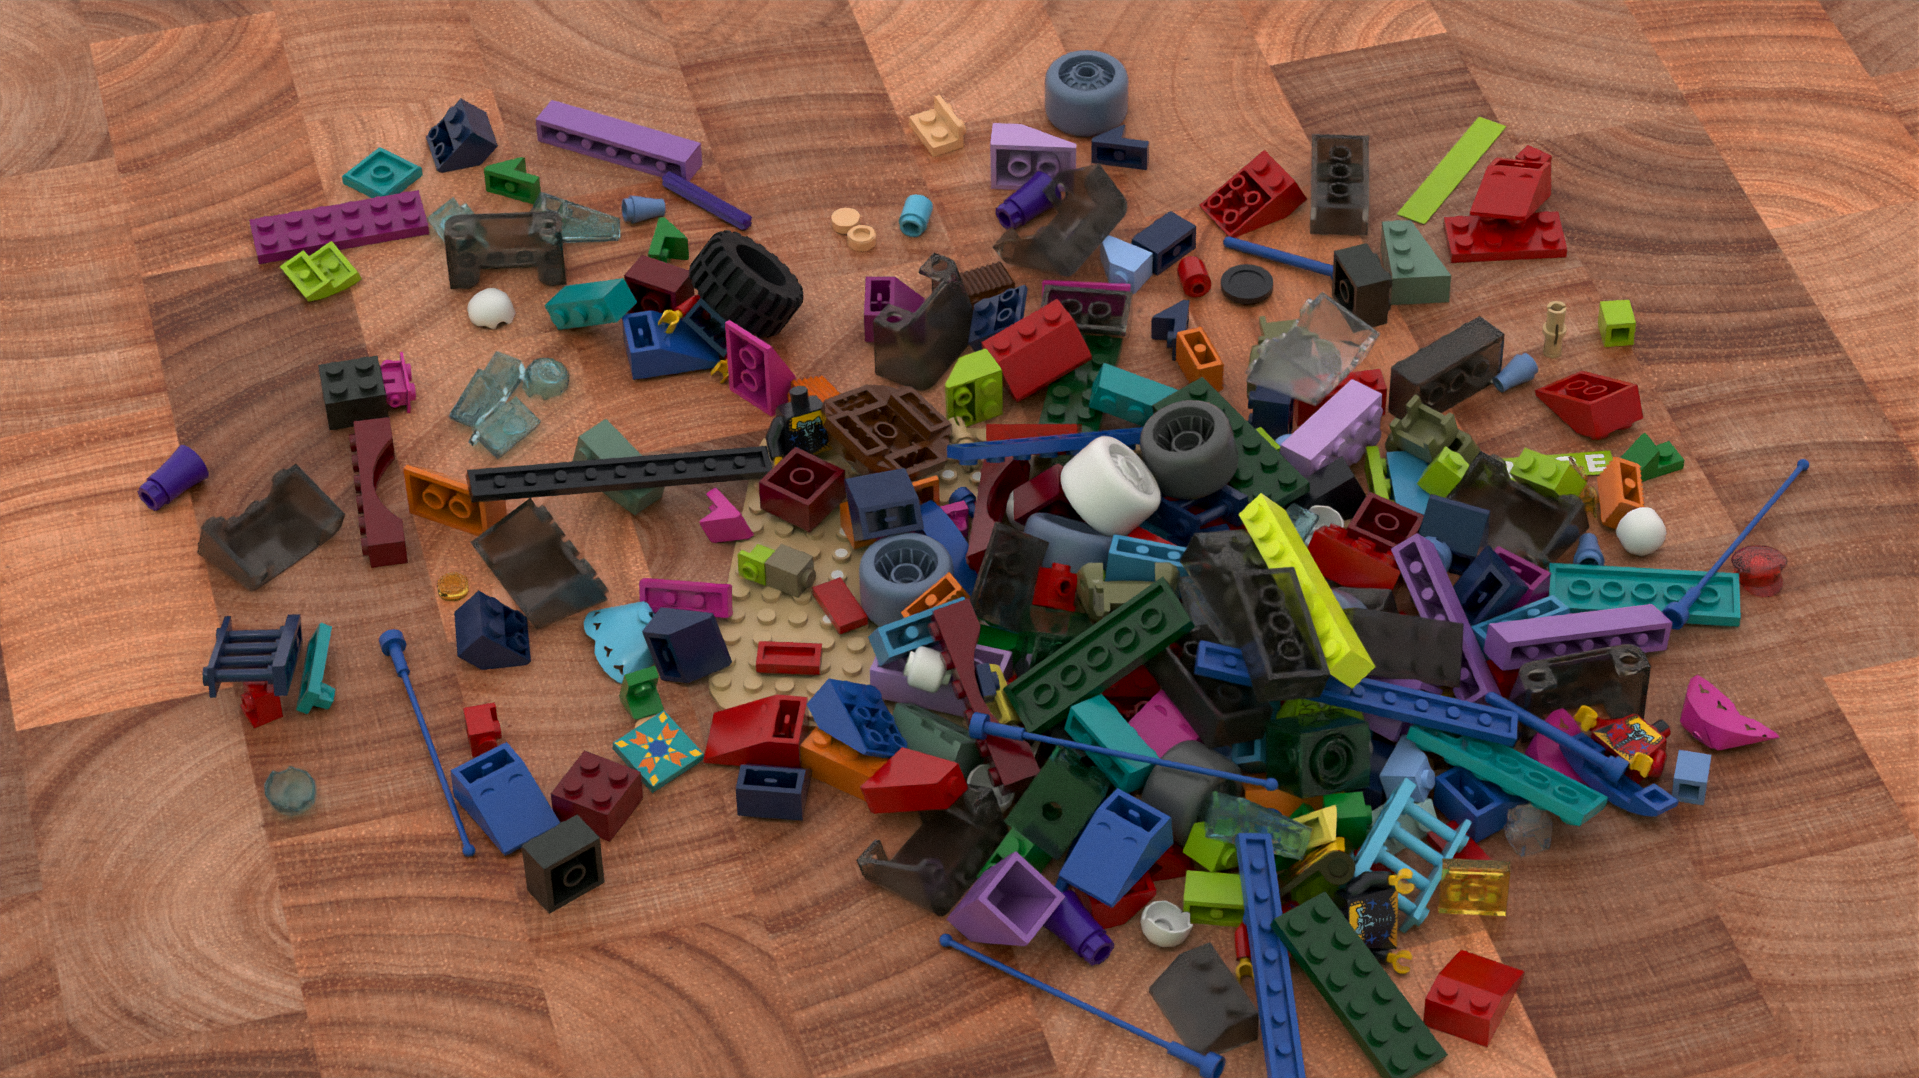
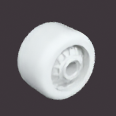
M1101 436L1094 439L1074 456L1061 471V486L1068 501L1080 517L1102 535L1113 537L1114 534L1127 536L1158 509L1161 502L1159 486L1149 468L1134 451L1113 437Z

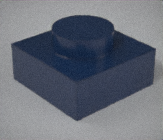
M989 663L976 665L975 677L980 694L985 703H991L995 699L996 691H1000L998 675L996 671L991 672Z

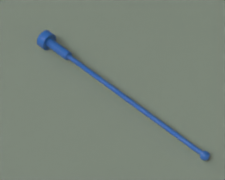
M1800 459L1797 462V468L1696 587H1691L1679 602H1670L1663 609L1662 613L1672 621L1671 629H1681L1688 621V610L1700 597L1701 589L1802 471H1806L1809 468V462L1806 459Z
M391 629L385 631L379 637L381 650L386 656H391L398 677L403 679L464 846L462 852L466 857H472L475 854V847L469 843L408 677L410 670L403 654L406 648L405 638L400 630Z
M975 712L969 725V736L974 739L985 740L987 735L1018 741L1029 739L1264 786L1268 791H1275L1278 787V782L1274 778L1263 780L1028 733L1025 731V728L990 722L989 714Z
M949 934L940 936L939 942L943 947L951 946L1167 1049L1168 1054L1199 1068V1075L1202 1078H1219L1223 1072L1226 1060L1225 1057L1211 1051L1204 1056L1175 1041L1169 1043L954 941Z

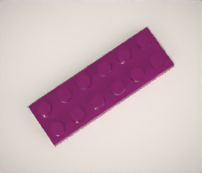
M419 190L382 197L377 196L359 201H349L331 206H320L302 211H292L274 216H263L249 220L259 264L291 259L303 250L309 256L330 241L339 250L429 234L428 222Z

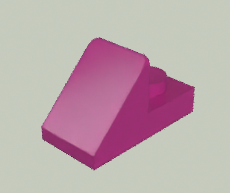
M716 487L706 493L712 503L708 507L711 513L701 519L699 523L712 543L749 539L754 535L742 514Z

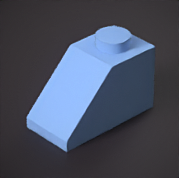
M1105 233L1100 236V260L1108 282L1131 284V293L1135 294L1152 276L1153 253Z
M1402 735L1379 777L1387 800L1392 791L1405 778H1408L1416 784L1410 797L1415 799L1414 802H1424L1435 785V773L1430 768L1424 752L1415 745V742L1407 739V735Z

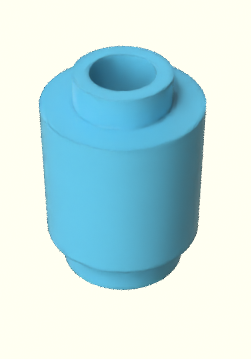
M916 194L907 197L899 218L900 229L905 235L917 237L926 230L933 210V204L928 198Z

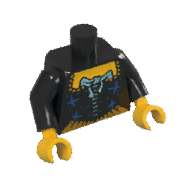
M796 386L790 389L791 402L778 405L776 417L772 419L765 439L770 460L775 463L772 469L795 447L812 455L833 449L829 445L828 433L822 423L821 407L823 403L817 396H809L808 389L804 386Z
M1407 868L1398 871L1397 875H1393L1392 872L1383 871L1362 872L1350 881L1345 888L1338 889L1334 893V903L1380 964L1388 965V963H1392L1396 972L1406 974L1411 968L1400 965L1398 959L1404 957L1412 960V954L1407 950H1401L1394 954L1391 949H1397L1398 892L1401 894L1411 893L1415 886L1413 883L1405 884L1401 879L1412 878L1413 872Z

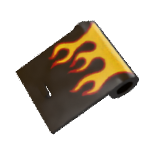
M1336 836V840L1317 846L1277 876L1280 898L1318 870L1331 884L1342 885L1349 882L1355 873L1353 844L1343 836Z

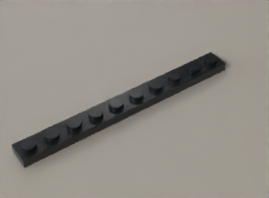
M767 446L472 469L467 470L466 481L471 503L762 479L772 469Z

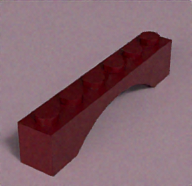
M390 417L354 421L355 434H349L351 452H357V454L351 455L353 472H359V475H354L356 493H362V495L356 496L358 514H364V516L358 517L360 534L366 535V537L361 538L363 556H369L371 568L408 563L403 521L391 513L376 494L382 475L395 460Z
M1013 456L1005 457V462L989 463L986 462V459L983 460V466L980 470V483L977 486V500L974 504L975 512L972 519V529L968 538V552L965 555L969 568L972 571L975 570L981 580L1015 568L1018 550L1001 523L1006 512L1010 493L1029 481L1031 465L1028 460H1013Z
M968 598L932 611L931 623L928 624L929 632L933 641H939L943 652H940V658L945 670H951L955 680L952 681V688L957 700L963 699L967 709L963 713L968 727L975 712L989 714L990 722L999 723L983 700L975 677L974 653L979 640L981 626L970 599ZM987 735L985 740H975L980 757H986L990 765V769H987L993 788H999L1002 796L1039 783L1041 772L1029 743L1024 740L1018 741L993 735Z

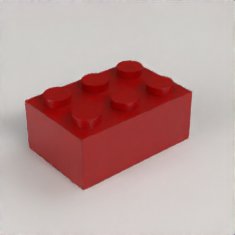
M1330 524L1329 527L1324 525L1315 530L1307 549L1323 577L1384 606L1395 599L1404 578L1392 551L1388 550L1386 554L1375 549L1376 544L1362 537L1355 540L1347 536L1348 531L1335 524Z

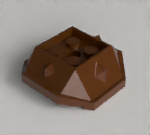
M864 385L824 400L821 414L823 427L828 433L829 445L861 476L905 468L910 480L914 481L944 469L948 459L947 445H949L952 424L913 387L899 386L896 389L885 385Z

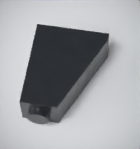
M1343 456L1305 478L1310 483V491L1282 508L1285 509L1291 521L1297 523L1300 516L1305 515L1314 505L1331 507L1339 512L1345 521L1353 519L1366 498V494Z

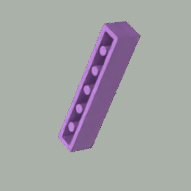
M551 100L536 118L539 142L655 176L663 177L668 171H672L690 181L702 166L701 143L554 100Z
M1416 533L1393 547L1391 551L1457 699L1493 707L1485 701V695L1488 692L1502 695L1434 543Z
M1653 604L1490 623L1483 652L1503 671L1667 650L1672 621Z

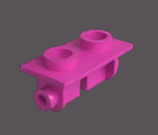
M400 352V360H385L382 362L380 370L387 404L391 407L406 405L407 413H410L411 401L416 400L415 384L409 383L412 380L410 363L405 364L403 352Z

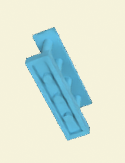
M1405 778L1390 794L1355 856V873L1350 880L1352 881L1362 872L1372 871L1370 867L1373 862L1375 864L1380 862L1396 874L1401 869H1410L1413 872V876L1405 880L1415 884V887L1421 891L1414 903L1398 893V909L1407 914L1399 929L1403 933L1407 932L1414 924L1420 926L1427 917L1430 910L1426 908V905L1455 852L1460 853L1467 844L1470 837L1466 835V832L1472 823L1465 819L1453 830L1413 803L1415 799L1410 796L1416 784L1408 778ZM1400 814L1403 816L1405 814L1409 815L1446 840L1447 843L1441 854L1401 828V823L1397 821ZM1394 838L1431 863L1434 867L1428 878L1387 852L1388 847L1383 845L1386 839ZM1349 882L1339 885L1338 888H1345Z

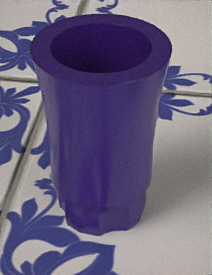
M1037 171L1021 188L1006 198L1004 203L996 208V216L1005 229L1014 230L1039 214L1060 205L1062 200L1060 190L1049 175Z
M180 445L170 458L139 487L138 495L148 508L157 511L165 504L171 503L192 486L207 479L209 476L208 469L195 451L186 445Z
M1073 890L1062 892L1065 898L1043 924V927L1059 937L1091 966L1101 964L1110 956L1111 951L1114 949V942L1106 935V930L1088 912Z

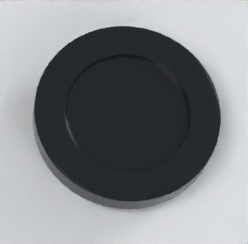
M1251 264L1237 265L1223 273L1221 277V291L1225 297L1233 302L1255 304L1264 301L1271 295L1273 291V278L1262 267Z

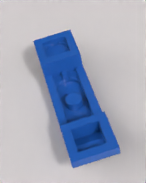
M932 500L921 504L920 509L924 529L916 530L915 533L929 536L940 542L947 549L953 561L954 578L978 606L995 599V594L988 578L981 580L976 571H972L969 568L965 557L969 544L954 522Z
M1583 732L1572 736L1601 754H1605L1606 749ZM1559 745L1562 754L1583 781L1593 790L1609 797L1608 801L1629 812L1644 816H1658L1678 806L1679 800L1655 783L1643 788L1624 774L1616 785L1605 779L1606 775L1601 773V768Z

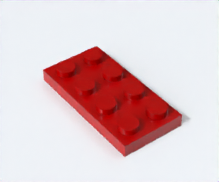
M1558 211L1536 212L1523 223L1517 224L1509 223L1507 219L1500 218L1484 221L1479 219V216L1444 217L1443 227L1451 263L1566 258L1567 245Z

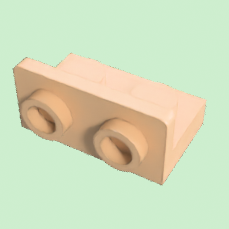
M940 95L934 96V109L909 116L910 127L933 157L964 147L963 135L966 134L965 124L962 119L956 117L951 105L946 103Z

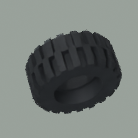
M730 230L715 233L690 265L689 278L692 280L693 287L698 290L699 296L705 299L708 305L721 314L720 316L726 321L730 320L749 333L756 334L758 337L769 338L780 333L803 303V288L798 283L797 277L789 271L790 269L786 264H783L775 254H771L766 250L763 245L757 244L747 236H742L741 233L731 232Z

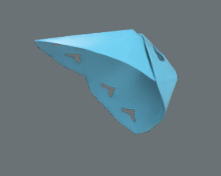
M645 601L591 611L584 620L586 634L596 641L594 653L599 664L611 678L621 684L625 674L651 667L654 664L642 631L655 614ZM594 623H601L598 630H596V625H593ZM605 646L609 649H613L608 657L607 651L604 649ZM614 665H624L623 674L620 673L619 669H615Z

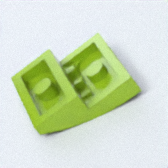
M332 241L310 256L303 250L280 266L307 301L326 298L362 280L358 271Z

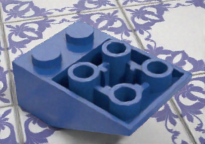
M650 310L625 314L622 317L624 344L633 380L714 368L720 361L718 352L681 319H679L675 330L670 334H666L665 331L669 324L661 323L658 325L663 313Z
M828 678L807 703L819 729L863 755L890 759L902 747L908 749L906 740L900 734L895 724V719L888 711L882 699V694L876 686Z
M507 742L450 770L454 798L504 856L522 848V845L532 838L540 836L560 823L526 764Z
M1455 766L1435 777L1433 804L1450 821L1455 820L1459 825L1465 819L1471 821L1472 823L1466 833L1476 843L1538 810L1531 805L1530 801L1520 796L1505 793L1501 786L1491 781H1483L1476 778L1473 772L1462 766Z
M1117 788L1094 813L1058 874L1059 879L1113 908L1173 844L1171 817Z

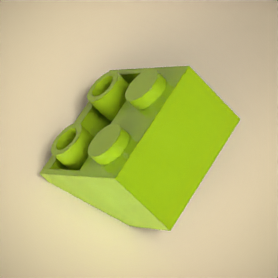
M986 348L959 357L945 384L946 419L949 420L954 417L957 426H959L956 420L957 417H961L965 422V426L968 427L1003 415L1002 369Z

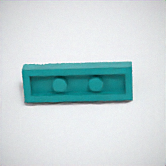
M321 622L308 641L296 706L297 711L308 714L313 706L329 709L335 696V688L322 682L332 626Z

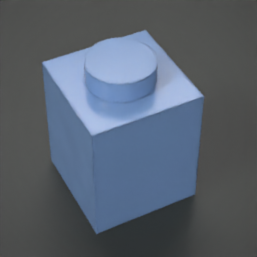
M1684 750L1678 751L1672 796L1679 800V802L1704 805L1712 755Z

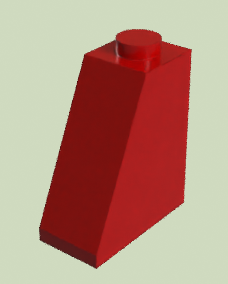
M902 747L861 785L860 789L870 812L879 814L948 809L968 790V786L958 763Z

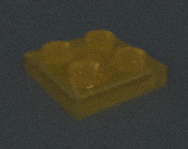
M1442 858L1438 913L1506 916L1511 873L1510 861Z

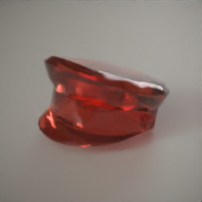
M1753 545L1739 549L1732 555L1731 561L1734 566V573H1739V583L1745 590L1756 596L1771 597L1782 589L1783 578L1781 572L1788 562L1783 553L1769 546Z

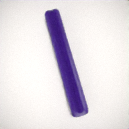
M668 171L666 175H663L662 185L741 230L751 227L752 217L744 211L672 171Z

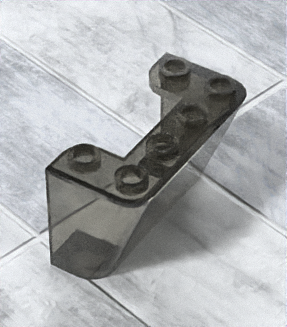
M1100 164L1058 172L1042 191L1059 213L1047 226L1040 227L1031 236L1020 238L1012 227L1008 228L992 246L1005 263L1065 277L1073 275L1127 213L1128 206L1125 197ZM1058 184L1062 185L1065 189L1066 194L1063 200L1058 199L1055 194V188Z
M549 211L459 214L446 220L444 225V242L450 289L472 288L480 280L481 269L538 267L539 281L545 285H567L568 254L562 219L559 214Z
M933 253L919 269V274L932 278V294L917 311L913 313L888 304L873 320L875 375L904 386H911L919 391H924L934 386L967 348L974 310L954 260L937 253ZM889 316H899L902 320L897 323H891L886 321V318Z
M1480 451L1468 467L1461 481L1446 498L1490 510L1487 546H1490L1492 549H1496L1499 546L1547 571L1549 563H1555L1589 529L1590 526L1584 502L1574 494H1568V496L1562 494L1558 499L1552 496L1544 497L1537 493L1530 485L1523 482L1519 484L1511 480L1506 468L1507 464L1501 457L1495 454L1490 456Z
M297 464L287 470L281 469L272 478L273 484L268 497L260 502L258 500L252 502L245 512L237 518L233 516L226 520L223 516L217 518L213 516L206 520L201 527L197 554L249 591H255L328 541L342 527L345 513Z
M529 498L470 543L535 629L538 630L607 601L608 599L605 594L609 590L599 577L593 579L597 573L587 560L582 558L579 561L576 558L580 553L570 540L565 543L563 542L562 538L566 535L555 521L552 524L549 523L554 518L543 504L537 507L533 500Z
M1631 644L1530 661L1520 667L1507 700L1544 721L1546 719L1543 714L1552 713L1560 708L1570 710L1580 708L1582 705L1592 706L1597 704H1603L1611 719L1624 718L1631 714H1638L1644 719L1651 666L1642 649ZM1518 721L1517 729L1523 733L1519 739L1520 743L1531 742L1537 731Z
M967 784L968 790L948 809L918 811L923 824L890 861L887 858L881 841L875 839L856 860L865 880L938 916H945L978 879L976 876L1009 833L993 789ZM876 854L877 859H873V855Z

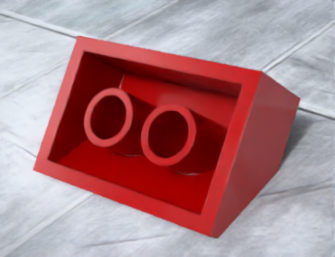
M1058 299L981 342L982 349L986 348L1002 369V385L1016 403L1092 359V355L1074 319Z

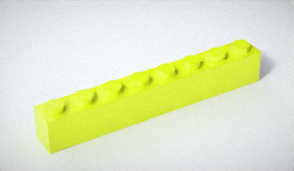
M1260 493L1239 513V516L1326 671L1352 689L1375 668V665L1285 509Z

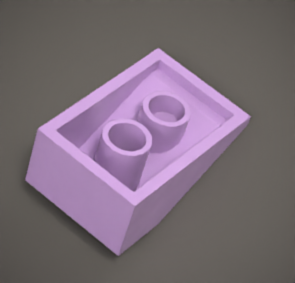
M993 123L990 142L991 189L1018 190L1037 171H1041L1054 180L1060 191L1076 192L1075 143L1022 124Z

